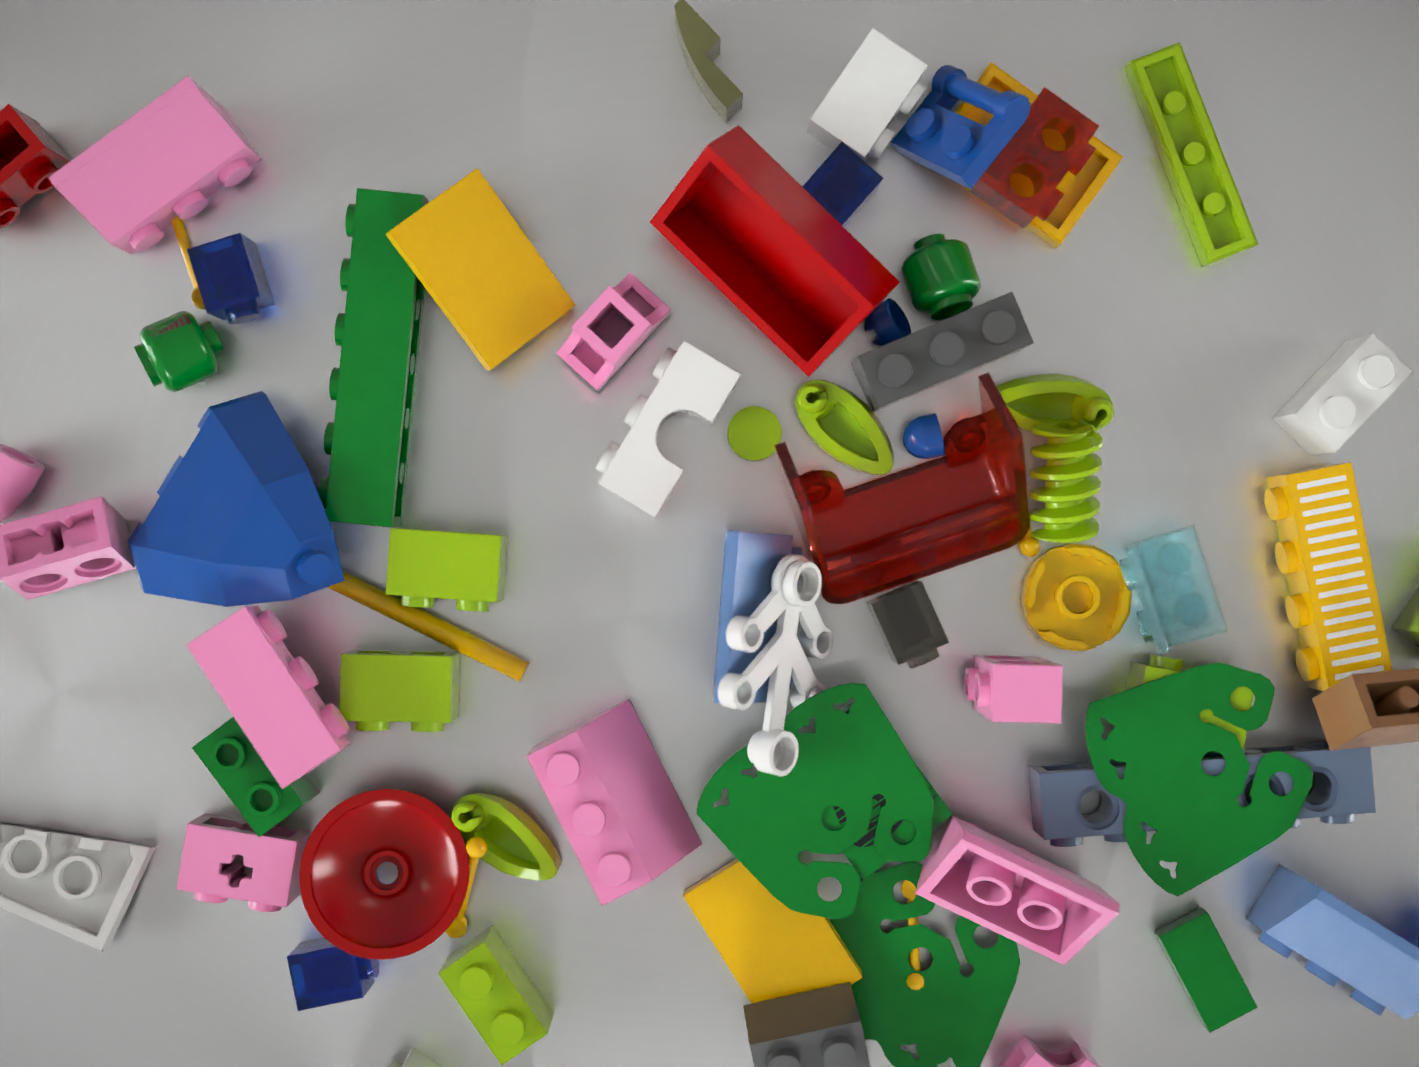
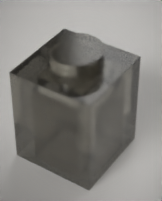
M913 580L866 601L890 658L896 664L900 665L907 662L909 668L921 666L939 657L937 648L949 643L922 581Z

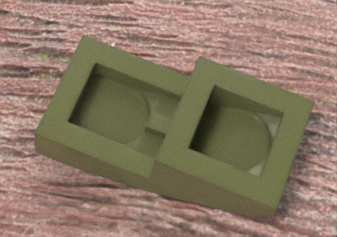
M679 0L674 5L675 25L684 59L705 98L725 123H727L742 109L743 93L713 62L720 55L721 38L685 0Z

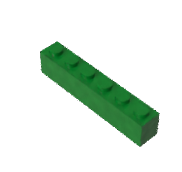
M357 188L356 204H349L347 208L345 228L347 236L352 237L350 259H343L340 270L341 290L347 292L345 313H339L335 323V343L337 346H342L340 367L332 369L329 383L331 400H336L334 422H328L324 434V451L326 455H331L329 477L324 476L319 487V496L330 522L402 528L425 287L385 234L429 203L428 199L421 194Z

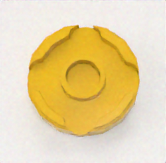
M1068 543L1048 549L1032 562L1022 581L1020 602L1026 622L1040 639L1059 649L1087 651L1096 648V646L1102 645L1104 642L1110 641L1121 631L1130 614L1132 590L1129 580L1126 579L1124 571L1120 568L1121 565L1111 554L1096 546Z

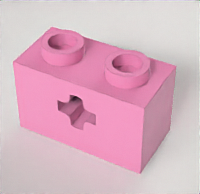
M203 814L187 823L176 890L194 892V899L201 902L223 903L228 898L248 901V907L256 911H280L282 907L289 906L301 894L299 887L300 862L311 831L276 825L258 837L246 820ZM239 856H244V865L235 862V859ZM244 866L253 868V871L249 874H244Z

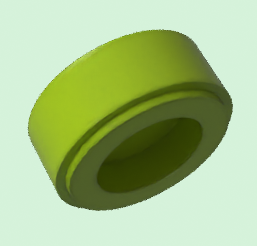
M759 406L747 407L737 412L731 419L727 431V439L732 451L747 461H761L770 457L779 447L782 438V429L777 417L768 409Z

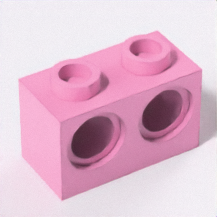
M101 496L0 525V580L24 598L30 600L133 570L135 565L127 542L130 537L127 520Z
M974 655L973 668H966L965 699L966 701H973L972 709L992 722L1061 723L1063 666L1038 656Z

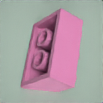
M186 76L56 171L48 179L111 245L132 254L135 251L142 252L148 250L160 242L164 236L163 230L172 224L171 222L175 217L178 216L181 220H186L197 215L207 206V198L223 186L229 188L244 181L252 172L251 166L258 162L261 157L225 108L192 78Z
M258 605L245 606L186 646L283 789L349 746L351 743L345 734L350 729L338 708L332 703L325 706L313 688L318 684V680L308 663L301 656L294 659L282 640L287 637V633L274 613L269 609L262 612Z
M630 699L534 746L526 756L602 906L653 881L702 845V841Z
M950 816L932 837V846L929 854L924 858L915 894L1063 965L1119 914L1120 904L1099 885L1078 876L1071 870L1048 862L1028 852L1023 847L1013 845L979 829V827L970 822L963 821L954 816Z

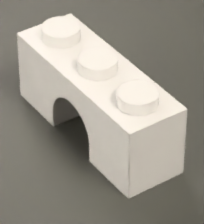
M684 340L677 352L668 347L652 373V376L659 379V382L649 399L640 394L624 420V423L631 426V429L622 444L619 445L612 441L597 464L596 470L603 473L598 484L657 518L684 473L683 469L668 461L659 451L657 438L661 426L670 417L678 414L694 415L712 426L738 383L741 374Z

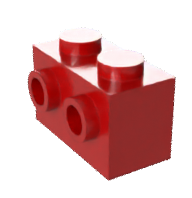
M10 104L0 111V229L12 223L20 213L19 208L35 194H41L52 189L54 185L48 177L71 161L36 120Z

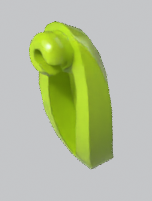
M1040 374L1017 378L997 385L987 395L988 406L997 416L1007 423L1030 433L1033 425L1047 422L1082 423L1092 426L1094 428L1092 431L1095 432L1107 426L1114 417L1113 403L1109 395L1093 383L1075 376Z
M826 380L809 381L799 388L795 398V409L806 432L822 451L837 462L859 472L871 475H885L891 471L894 465V452L889 437L879 419L865 402L851 391Z
M483 793L463 796L455 803L451 818L454 825L459 829L464 842L467 843L473 837H481L487 843V851L481 857L484 862L503 873L522 879L541 881L549 880L556 876L561 865L559 853L539 825L525 811L508 800Z

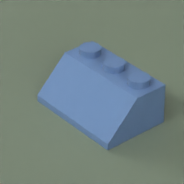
M726 530L713 687L714 703H720L718 687L721 679L728 673L742 674L776 633L778 618L764 632V638L759 649L752 653L734 650L729 647L726 640V630L731 619L735 616L750 617L772 591L771 576L780 560L789 554L802 555V547H792V535ZM770 676L756 692L753 703L767 701ZM792 678L790 679L789 689H791Z
M1279 864L1246 917L1248 921L1262 930L1258 940L1286 958L1290 956L1293 950L1309 959L1304 969L1333 987L1339 978L1354 987L1350 997L1380 1016L1386 1007L1404 1019L1419 1013V948L1329 892Z

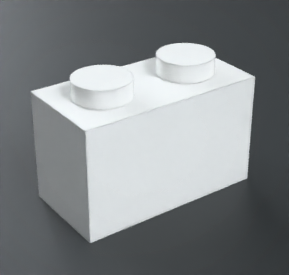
M872 28L810 118L806 133L859 170L869 156L878 161L896 134L888 128L899 111L909 116L926 91L927 87L919 82L928 65Z
M1374 333L1347 340L1272 419L1309 455L1337 452L1413 371Z

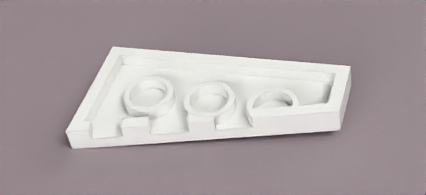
M0 823V909L100 951L107 950L156 846Z

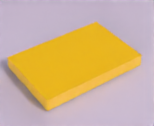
M991 62L977 82L1002 93L1011 90L1025 95L1030 102V112L1024 124L972 189L1054 248H1057L1064 241L1123 156ZM962 102L955 111V113L984 126L993 117V114L966 102Z
M478 168L385 234L487 371L495 368L576 306Z
M738 859L733 860L684 890L683 897L751 1004L850 982L852 985L863 978L862 970L828 918L789 909L778 901Z

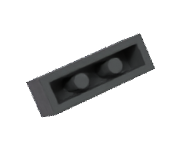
M1010 292L859 355L851 364L872 412H875L1016 353L1034 342L1013 292Z

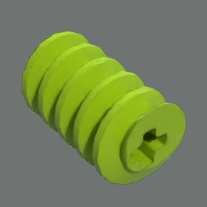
M1047 422L1031 427V433L1047 438L1046 444L1034 446L1030 449L1031 455L1046 459V465L1030 469L1031 477L1045 481V486L1029 491L1031 499L1045 502L1044 507L1028 512L1030 520L1044 523V528L1037 529L1031 533L1032 537L1049 542L1079 543L1097 535L1099 523L1092 517L1098 514L1100 502L1093 495L1100 491L1101 481L1093 474L1100 471L1102 460L1094 452L1101 449L1103 438L1100 434L1092 431L1094 429L1092 426L1077 422Z

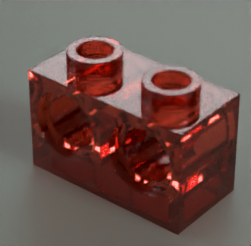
M1044 87L1031 103L1030 112L1024 124L972 187L970 192L1022 229L1036 216L1045 221L1064 195L1063 192L1056 188L1068 171L1076 176L1094 153L1096 148L1088 142L1099 128V125ZM1054 129L1061 133L1065 140V150L1055 151L1050 149L1043 140V130ZM1016 173L1026 175L1033 183V196L1023 197L1015 193L1010 184V176Z

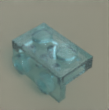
M1194 525L1128 544L1125 548L1127 558L1119 560L1122 576L1129 591L1138 590L1144 609L1136 612L1139 628L1146 643L1155 642L1158 654L1170 652L1172 646L1227 632V625Z

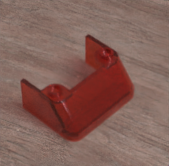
M989 373L978 376L982 414L961 419L951 427L943 439L945 449L943 457L843 490L838 476L831 471L812 470L799 476L786 443L774 445L787 496L809 561L816 564L821 573L822 586L820 592L824 600L832 604L853 602L1003 551L1016 545L1026 536L1030 524L1023 434Z

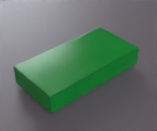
M1200 907L1154 932L1199 1019L1210 1033L1258 1008L1205 909Z

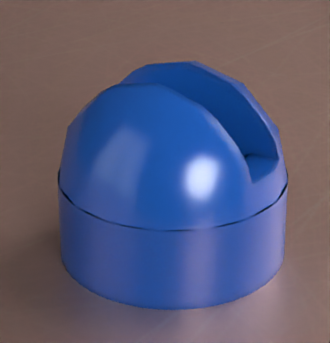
M890 298L881 302L864 320L865 332L874 329L876 336L871 342L878 346H883L911 334L910 324L900 306Z
M936 413L915 418L909 422L904 430L903 444L907 452L916 458L931 459L945 455L943 437Z

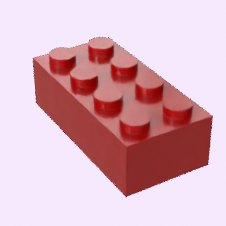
M739 125L705 147L650 221L677 250L808 377L842 345L900 283Z

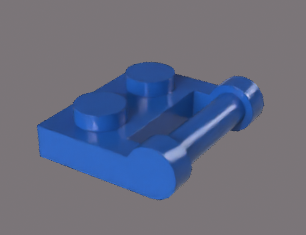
M944 65L933 76L931 92L908 118L891 143L902 156L972 189L1024 124L1030 112V102L1025 95L1011 90L1003 93L968 79L962 69L952 65ZM958 100H961L993 114V117L984 126L950 110Z

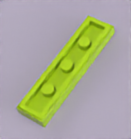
M1178 42L1130 61L1124 68L1201 266H1207L1258 245L1181 43Z

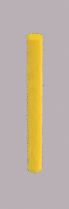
M343 571L345 581L328 587L518 682L521 681L529 666V662L418 607L401 606V599L393 595H386L385 591Z

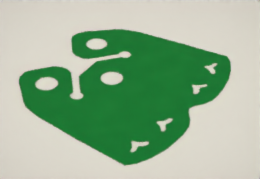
M1222 663L1200 665L1141 684L1089 704L1086 713L1085 734L1087 749L1096 776L1101 785L1110 794L1126 803L1123 833L1139 865L1154 883L1175 896L1186 893L1278 839L1295 823L1312 787L1313 773L1309 765L1282 751H1273L1265 754L1259 761L1249 794L1252 797V802L1246 807L1238 804L1237 799L1243 793L1250 765L1237 736L1210 722L1203 723L1200 720V713L1205 709H1210L1213 712V716L1246 731L1256 730L1263 726L1269 716L1275 688L1268 678L1259 673ZM1242 686L1251 689L1255 697L1253 706L1246 711L1236 710L1230 701L1233 690ZM1102 717L1115 726L1108 734L1106 740L1102 738V733L1105 729L1101 723L1100 718ZM1211 751L1222 754L1226 762L1223 772L1216 776L1206 774L1201 766L1203 756ZM1111 759L1117 762H1126L1123 779L1118 777V769L1110 763ZM1280 771L1288 773L1293 779L1291 792L1284 796L1275 795L1269 787L1271 776ZM1142 822L1157 830L1152 836L1150 844L1146 843L1147 833L1141 827ZM1162 860L1170 863L1177 862L1175 869L1176 878H1172L1170 870L1162 867L1159 862Z
M860 683L838 685L821 691L796 706L785 717L784 730L794 734L799 746L797 762L789 774L776 776L757 771L756 778L750 775H742V770L751 769L754 765L748 758V746L730 757L714 773L701 794L696 812L731 853L778 901L793 911L833 920L845 919L853 914L861 885L858 871L851 864L843 862L811 861L808 864H803L799 860L798 855L803 850H809L810 853L841 854L865 836L868 832L874 806L872 797L875 794H881L886 799L885 805L880 809L873 843L876 852L881 858L897 862H919L929 854L932 846L934 802L928 785L866 684ZM850 698L855 699L851 704L848 714L840 709L833 708L835 703L846 704ZM812 716L816 717L814 723L815 733H798L801 727L809 725ZM727 788L730 804L713 807V804L721 799L722 790ZM830 806L840 807L846 814L845 825L839 830H829L822 823V814ZM900 820L910 821L916 829L915 838L908 844H899L891 836L893 825ZM825 877L836 878L841 884V894L834 901H825L817 893L818 883Z
M903 862L873 873L864 880L862 879L853 914L845 919H831L830 922L862 970L863 978L853 983L851 987L865 1040H876L881 1046L885 1057L895 1067H937L938 1064L946 1062L949 1058L953 1059L956 1067H980L1016 983L1020 966L1017 943L998 934V940L994 946L982 948L974 940V932L981 925L960 915L956 921L955 931L967 963L974 967L972 975L969 977L963 976L960 973L961 965L948 938L922 924L895 928L889 933H885L880 929V924L885 919H890L892 922L927 915L933 910L935 903L919 895H916V898L908 904L899 903L893 896V888L901 880L910 881L917 888L922 864ZM915 948H925L932 955V965L925 971H917L909 964V954ZM918 973L923 976L924 985L920 990H912L908 987L906 981L910 974ZM915 1043L919 1058L915 1059L910 1051L900 1049V1045Z

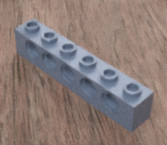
M1327 740L1244 747L1243 752L1250 767L1243 793L1237 799L1238 804L1242 807H1246L1252 802L1246 801L1245 788L1254 779L1260 759L1267 753L1282 751L1309 765L1315 776V787L1307 795L1301 811L1291 828L1301 826V819L1320 817V821L1323 823L1346 824L1355 822V814L1376 812L1371 747L1330 751ZM1216 751L1208 752L1201 761L1203 771L1211 776L1222 773L1226 764L1223 755ZM1111 759L1110 763L1118 769V777L1123 779L1126 762H1117ZM1091 760L1028 765L1033 830L1044 840H1050V845L1057 847L1078 846L1083 844V837L1104 835L1105 841L1127 842L1123 833L1126 803L1110 794L1101 785ZM1276 772L1269 780L1270 790L1277 796L1287 795L1293 788L1292 777L1286 772ZM1098 790L1101 794L1099 809L1091 815H1082L1080 812L1081 799L1088 792ZM1145 822L1141 823V827L1145 832L1157 831L1147 826Z

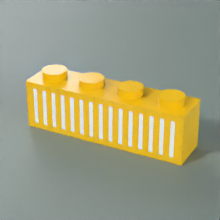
M1352 462L1329 464L1267 477L1269 489H1266L1264 494L1265 508L1270 519L1276 523L1279 542L1275 545V559L1281 573L1286 574L1290 596L1286 597L1285 609L1290 624L1297 630L1300 649L1296 651L1295 658L1301 678L1307 681L1309 688L1325 691L1352 674L1393 671Z

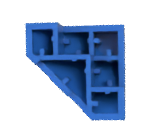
M263 391L208 407L197 425L200 429L199 433L185 456L179 455L157 491L160 497L145 522H138L127 541L141 589L146 594L230 607L293 600L345 581L334 532L311 473Z

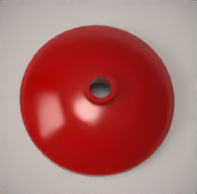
M378 789L363 792L344 800L330 810L320 820L307 840L299 870V887L302 902L315 928L325 939L340 950L357 957L374 960L405 957L433 943L449 928L458 915L469 884L467 849L463 837L452 819L432 801L418 794L398 789ZM384 862H391L398 869L396 880L389 884L381 882L377 876V870Z

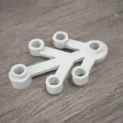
M789 554L782 558L772 573V591L750 617L735 616L729 622L726 630V640L729 647L734 650L752 653L759 649L764 638V632L778 618L776 633L742 674H726L721 679L718 687V698L723 706L746 710L752 705L758 689L770 676L763 729L751 737L748 743L747 755L758 771L776 776L789 774L797 762L799 753L797 738L792 732L784 730L790 679L792 678L794 682L790 694L793 708L808 698L824 691L825 686L822 682L817 681L807 657L824 659L830 654L833 647V633L829 627L824 625L815 605L822 586L820 570L816 564L810 562L802 555ZM798 621L802 626L799 637H797Z

